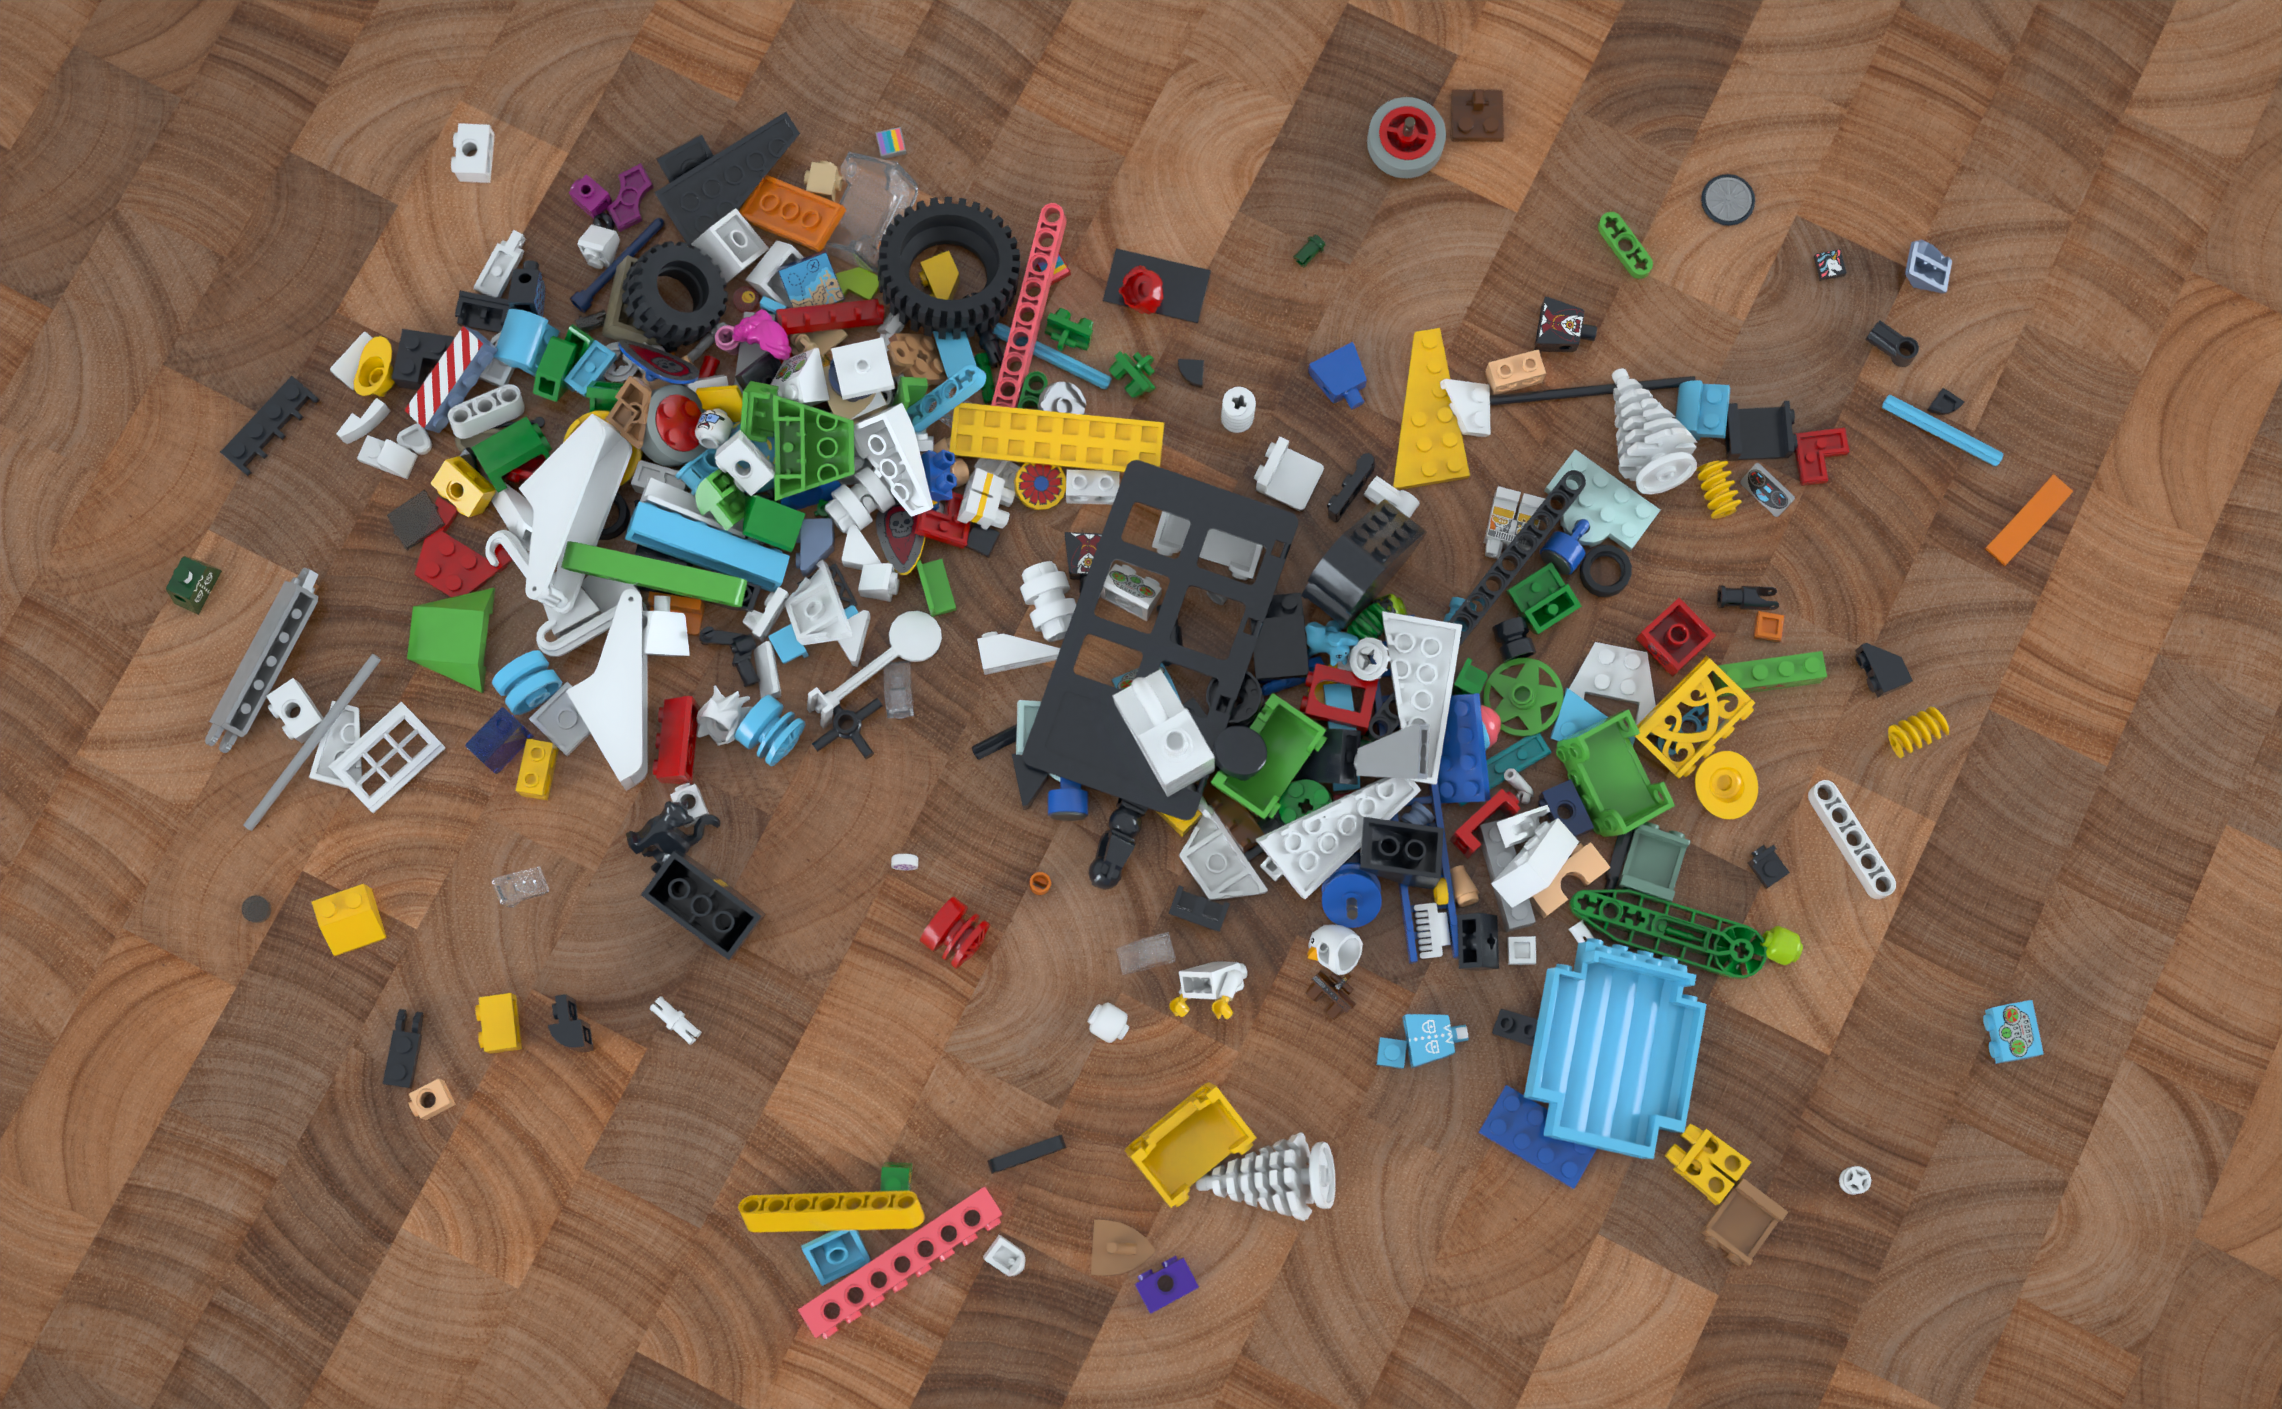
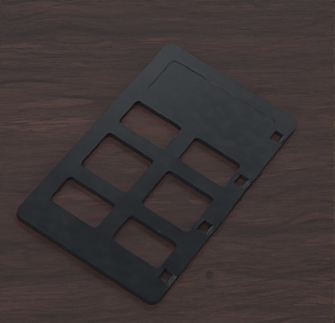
M1140 460L1129 462L1022 754L1024 762L1030 767L1180 820H1191L1197 812L1210 774L1201 778L1197 791L1190 790L1187 786L1167 797L1115 705L1113 695L1122 690L1075 674L1074 667L1085 637L1093 635L1141 652L1143 658L1136 678H1145L1158 671L1161 663L1164 661L1216 678L1219 681V685L1207 717L1200 718L1191 715L1213 754V745L1218 735L1227 727L1298 528L1297 517L1291 512ZM1135 503L1155 508L1190 522V527L1178 558L1173 559L1122 540L1123 531L1132 506ZM1215 529L1266 548L1265 556L1253 585L1230 579L1197 566L1209 530ZM1276 541L1284 543L1280 558L1271 555ZM1115 560L1168 577L1170 580L1155 625L1149 634L1097 617L1094 614L1110 567ZM1191 586L1243 603L1246 607L1229 657L1226 660H1220L1177 645L1170 640L1186 592ZM1248 618L1257 621L1252 635L1243 632ZM1220 696L1229 699L1224 713L1216 711Z

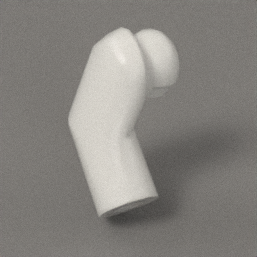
M1510 768L1506 770L1504 778L1518 791L1516 798L1523 804L1529 803L1530 798L1534 795L1531 786L1515 769Z

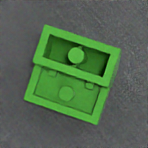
M719 468L699 484L695 499L697 508L702 516L710 511L717 523L722 525L726 531L744 518L746 496L735 485L734 478L728 472L724 473Z

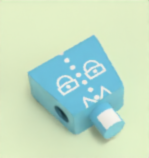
M1406 1014L1402 1017L1411 1068L1451 1056L1455 1053L1454 1043L1468 1041L1466 1025L1451 1027L1449 1015Z

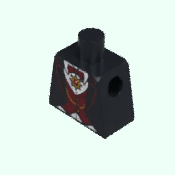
M1544 297L1541 304L1534 350L1539 349V352H1575L1579 346L1580 339L1595 341L1597 326L1583 324V309L1550 297Z
M1065 532L1069 578L1080 580L1079 593L1082 591L1102 534Z

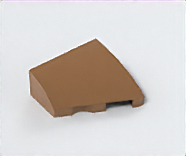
M629 376L615 396L618 401L605 420L619 430L623 438L637 449H641L652 391L639 377Z

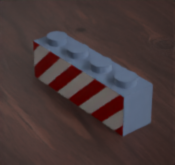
M463 326L404 411L424 429L440 433L449 422V410L463 403V399L477 383L479 376L486 366L492 362L493 356L498 349L478 331Z

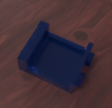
M502 707L465 746L497 775L526 745V740L532 739L534 736Z

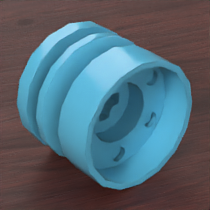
M766 695L750 710L736 731L735 739L747 749H752L761 743L756 753L759 758L766 756L765 762L769 766H774L793 749L806 724L801 718L794 720L795 714L792 711L780 718L784 708L783 704L771 695Z

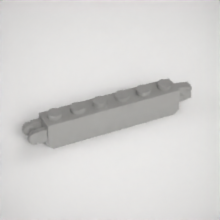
M303 568L297 578L293 577L291 582H284L209 721L212 723V726L205 738L207 745H215L223 730H226L220 742L219 750L227 753L232 748V745H234L238 736L243 737L248 733L266 696L269 694L318 602V596L314 594L315 588L313 586L319 574L310 569Z

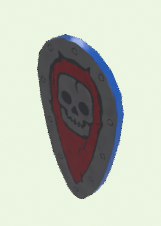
M630 340L619 341L618 346L627 358L646 371L645 377L649 382L661 379L675 384H689L698 380L699 371L697 367L675 355Z

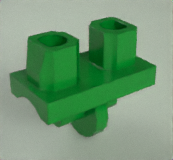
M1059 308L1055 314L1050 312L1047 317L1044 333L1051 336V339L1059 342L1057 350L1063 352L1067 345L1074 349L1078 347L1087 351L1092 338L1093 321L1081 318L1078 324L1070 321L1071 313L1063 308Z
M1119 351L1114 356L1117 360L1110 367L1109 372L1119 381L1128 373L1131 375L1133 380L1124 388L1132 398L1136 399L1145 392L1151 393L1156 388L1143 373L1145 371L1148 376H1151L1155 372L1150 366L1154 361L1151 355L1143 358L1139 352L1135 353L1133 358L1137 364L1127 353L1123 354Z

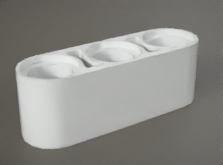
M507 384L452 407L448 412V419L454 435L460 439H466L519 417L523 414L525 406L520 389L515 385Z

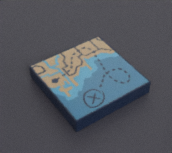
M826 250L777 268L792 308L833 304L845 299Z

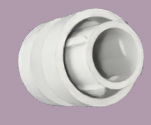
M866 466L854 475L857 484L849 489L845 484H842L831 493L833 500L826 504L824 509L842 533H848V528L854 523L861 531L873 522L869 515L877 508L881 513H884L896 504L890 485L883 477L879 478L875 474L876 468L871 470Z
M1052 561L1035 564L1023 571L1022 578L1024 584L1020 587L1025 604L1035 605L1036 610L1030 614L1034 629L1037 632L1042 631L1044 639L1048 642L1064 639L1076 607L1075 599L1065 598L1064 596L1070 590L1066 574L1063 571H1058L1056 564Z

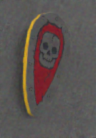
M895 498L896 504L886 512L881 513L878 511L876 528L889 564H893L894 570L900 575H907L916 566L921 556L925 537L915 534L918 514L911 517Z

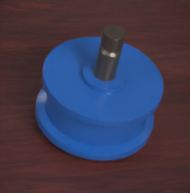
M1343 863L1322 883V907L1326 916L1335 924L1347 928H1356L1368 924L1377 916L1381 908L1380 881L1377 875L1360 870V863Z

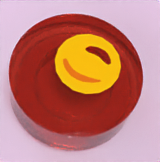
M743 286L735 291L733 302L736 309L741 313L754 312L759 307L760 298L754 288Z

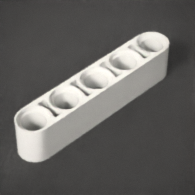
M1829 780L1818 782L1808 793V799L1867 894L1874 899H1883L1889 896L1896 888V881L1836 785ZM1818 788H1823L1827 791L1828 800H1823L1818 796ZM1833 811L1840 812L1843 817L1842 823H1837L1833 820ZM1847 834H1852L1856 837V846H1852L1847 842ZM1862 856L1870 859L1872 863L1871 869H1866L1862 866ZM1877 879L1885 883V892H1881L1876 888L1875 883Z

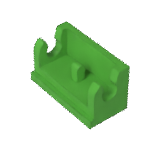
M750 381L744 389L740 430L749 440L767 442V437L775 435L773 394L778 396L779 386Z

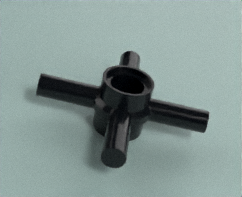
M875 698L856 713L850 710H843L840 704L833 708L835 716L833 729L814 741L812 745L818 752L838 737L851 739L864 758H870L874 755V752L860 734L862 721L883 707L882 703L878 698ZM844 721H854L853 726L850 729H841V725Z

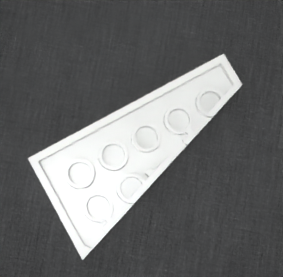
M1382 611L1388 655L1391 659L1390 668L1400 729L1402 730L1414 724L1430 725L1427 779L1409 780L1436 785L1462 625Z

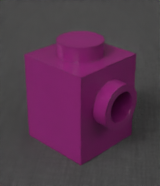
M587 174L582 179H577L569 191L573 202L593 219L597 214L604 213L607 210V206L613 203L609 193Z

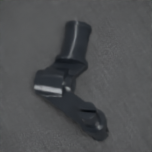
M710 626L701 630L699 639L702 645H730L731 651L734 654L732 666L737 668L745 688L760 681L750 661L752 659V650L756 649V644L751 634L745 635L713 630L714 628Z

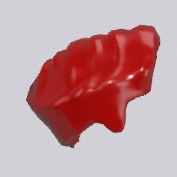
M1137 266L1125 275L1123 286L1119 289V293L1123 296L1124 303L1140 314L1150 315L1155 313L1162 303V280L1154 271L1146 269L1145 266Z

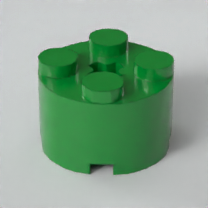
M1299 780L1292 782L1280 797L1279 804L1281 806L1279 813L1281 820L1288 824L1335 800L1331 792L1316 781ZM1308 801H1310V805L1313 806V810H1309L1305 814V810L1302 809L1303 804H1307Z

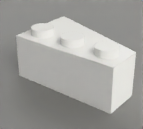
M1559 818L1550 823L1545 821L1540 824L1534 831L1536 834L1526 842L1523 849L1491 883L1512 908L1549 887L1579 843Z

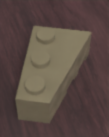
M627 255L616 268L602 336L617 341L630 340L639 343L646 342L650 346L658 345L656 343L657 339L653 337L648 339L643 335L645 332L641 328L636 329L632 324L634 319L628 317L625 311L628 305L624 304L622 294L625 292L622 288L623 281L627 278L628 270L638 260Z

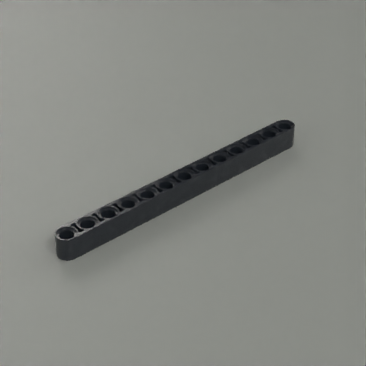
M1571 470L1561 478L1448 623L1462 621L1467 627V631L1461 632L1459 647L1583 491L1586 479L1581 472ZM1566 480H1574L1578 485V489L1572 490L1568 488ZM1558 500L1562 504V509H1553L1550 501ZM1534 521H1544L1546 530L1537 529ZM1518 541H1528L1531 549L1527 551L1522 550L1518 545ZM1502 561H1511L1515 566V570L1508 571L1504 569ZM1489 580L1495 581L1499 586V590H1489L1486 582ZM1470 602H1480L1483 610L1480 612L1472 610ZM1394 691L1369 722L1366 735L1372 742L1392 734L1400 724L1398 715L1392 714L1389 710V704L1396 703ZM1377 723L1382 724L1386 729V734L1382 736L1376 735L1373 732L1372 726Z

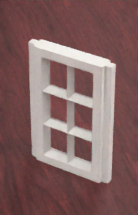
M400 702L328 767L374 814L444 751L446 747ZM405 719L415 730L398 744L388 733ZM419 734L428 745L411 758L402 747ZM382 738H385L393 749L376 763L367 752ZM398 752L408 763L390 777L381 766ZM363 757L372 768L358 781H355L346 771ZM377 771L386 782L369 796L360 785Z

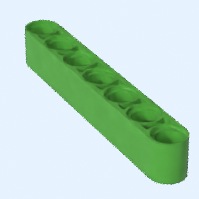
M567 541L561 568L581 574L733 607H742L748 582L734 576Z

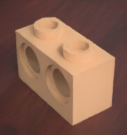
M1538 349L1489 362L1485 374L1492 395H1498L1540 384L1543 382L1546 371Z

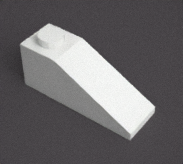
M997 632L985 633L982 635V638L977 639L984 675L1055 661L1061 649L1007 634H998Z

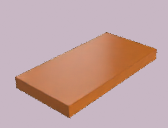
M769 175L762 179L739 210V213L749 224L817 252L823 250L846 212V208L841 204Z

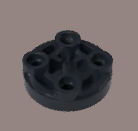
M1232 726L1223 730L1213 745L1215 766L1219 767L1227 775L1238 778L1241 781H1246L1263 768L1267 759V747L1263 738L1256 731L1244 726Z

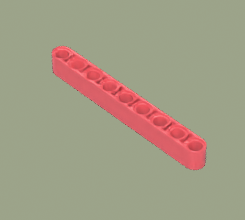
M1056 203L1046 204L1040 213L991 406L1018 407L1023 384L1029 372L1066 227V217L1063 209ZM1053 213L1060 215L1056 222L1047 221L1048 216ZM1046 238L1054 240L1053 244L1049 247L1041 246L1042 241ZM1038 263L1047 264V268L1044 271H1035ZM1034 287L1041 289L1040 294L1036 297L1028 295L1030 289ZM1033 312L1035 314L1031 321H1022L1025 313ZM1027 337L1028 342L1025 346L1018 347L1016 346L1017 339ZM1013 362H1021L1022 366L1018 371L1012 372L1009 370ZM1013 386L1016 388L1012 396H1003V391L1006 387Z

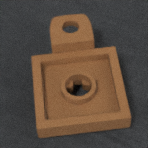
M895 333L889 338L890 344L887 345L889 350L886 352L892 377H899L903 373L904 377L927 378L928 385H939L948 380L932 337L925 336L924 334Z

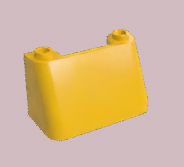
M1208 1082L1199 1087L1126 1147L1125 1152L1168 1206L1172 1208L1174 1205L1179 1207L1189 1199V1187L1228 1155L1238 1152L1242 1155L1250 1150L1254 1145L1252 1142L1256 1139V1136L1217 1086Z

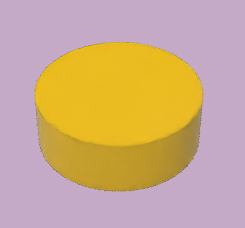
M1445 877L1441 878L1433 889L1437 905L1448 904V887Z

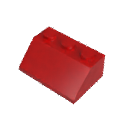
M693 696L664 699V706L659 707L658 722L662 723L661 733L656 735L655 746L656 749H659L658 759H654L653 775H656V779L660 783H690L692 785L698 726L696 718L700 710V706Z

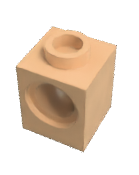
M439 1078L409 1093L412 1100L409 1102L410 1109L415 1117L419 1116L421 1119L427 1120L456 1105L445 1081ZM433 1093L436 1098L435 1104L427 1108L424 1104L425 1097Z

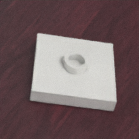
M883 337L831 348L843 400L895 389Z

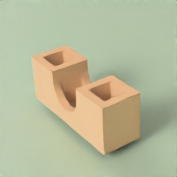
M1591 842L1585 847L1580 843L1575 847L1571 857L1566 860L1549 887L1533 895L1529 900L1544 919L1568 900L1561 890V880L1563 877L1575 876L1587 887L1611 867Z

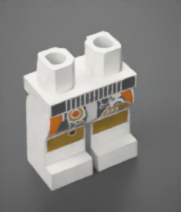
M1498 486L1494 494L1483 542L1486 544L1485 556L1498 559L1502 548L1506 549L1545 499L1524 493L1519 504L1516 520H1514L1521 492ZM1540 520L1534 521V525L1537 529L1539 527ZM1518 541V545L1522 550L1527 551L1531 549L1528 541Z

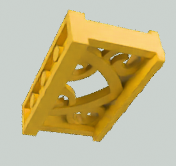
M1706 655L1637 724L1640 734L1635 737L1678 779L1682 775L1687 777L1696 768L1695 763L1701 757L1706 758L1716 748L1714 744L1720 738L1725 739L1734 731L1733 725L1739 719L1745 720L1754 711L1752 706L1755 702ZM1713 671L1728 686L1715 691L1707 675ZM1694 690H1698L1700 692L1699 697L1705 693L1706 697L1694 701L1691 699V693ZM1724 693L1736 695L1738 699L1737 707L1730 712L1725 711L1724 706L1730 701L1725 699L1718 701L1717 697ZM1682 702L1688 706L1697 707L1708 703L1709 716L1706 730L1694 733L1678 732L1682 724V716L1677 705ZM1670 715L1676 718V724L1672 731L1668 730L1672 724L1665 723V718ZM1720 716L1722 718H1725V720L1718 726V717ZM1650 732L1667 739L1663 745L1662 752L1646 738ZM1672 741L1677 742L1675 745L1677 755L1681 748H1685L1688 751L1684 760L1673 761L1670 759L1668 750ZM1703 741L1696 749H1694L1692 743Z

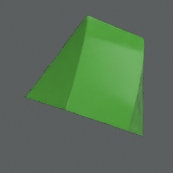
M773 394L775 501L855 474L854 420Z
M495 588L413 606L407 659L483 693L486 675L484 658L489 614L493 613Z

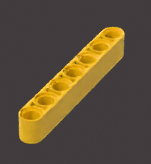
M912 1191L751 1195L741 1200L738 1205L740 1214L750 1232L911 1229L919 1226L925 1216L916 1194Z

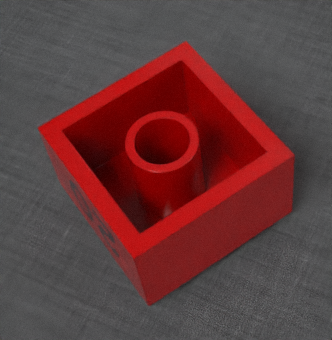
M1679 597L1650 623L1636 640L1673 677L1701 652L1716 635Z

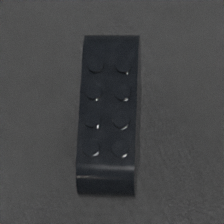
M1382 500L1342 534L1331 546L1308 578L1309 583L1301 596L1304 599L1308 598L1338 622L1340 628L1345 629L1380 594L1390 579L1400 570L1418 547L1427 531L1388 500Z

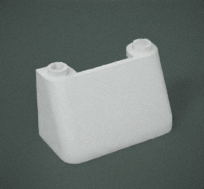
M1162 511L1152 547L1156 548L1158 553L1166 556L1178 553L1182 550L1190 522ZM1211 529L1208 531L1199 557L1229 566V570L1233 572L1232 576L1247 580V578L1252 579L1263 546Z

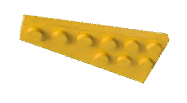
M1440 328L1414 332L1393 487L1397 490L1468 479L1470 477L1462 434L1457 423L1458 420L1449 406L1452 402L1446 389L1442 390L1440 386L1442 380L1450 379Z

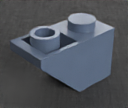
M832 518L804 519L796 540V543H801V553H796V568L801 570L803 577L809 576L818 567L816 564L823 559L825 561L835 551V525Z

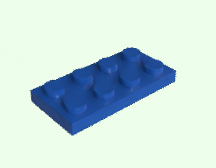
M1479 693L1451 695L1437 779L1441 803L1483 802L1491 799Z
M1505 1085L1478 1133L1568 1187L1575 1189L1597 1148L1543 1136L1548 1109L1531 1099L1524 1098V1095Z

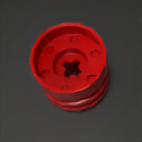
M953 896L933 917L919 941L933 952L945 945L946 949L942 959L947 961L956 953L951 966L958 969L976 953L982 945L991 925L984 920L975 928L980 918L977 913L967 921L964 920L968 907Z

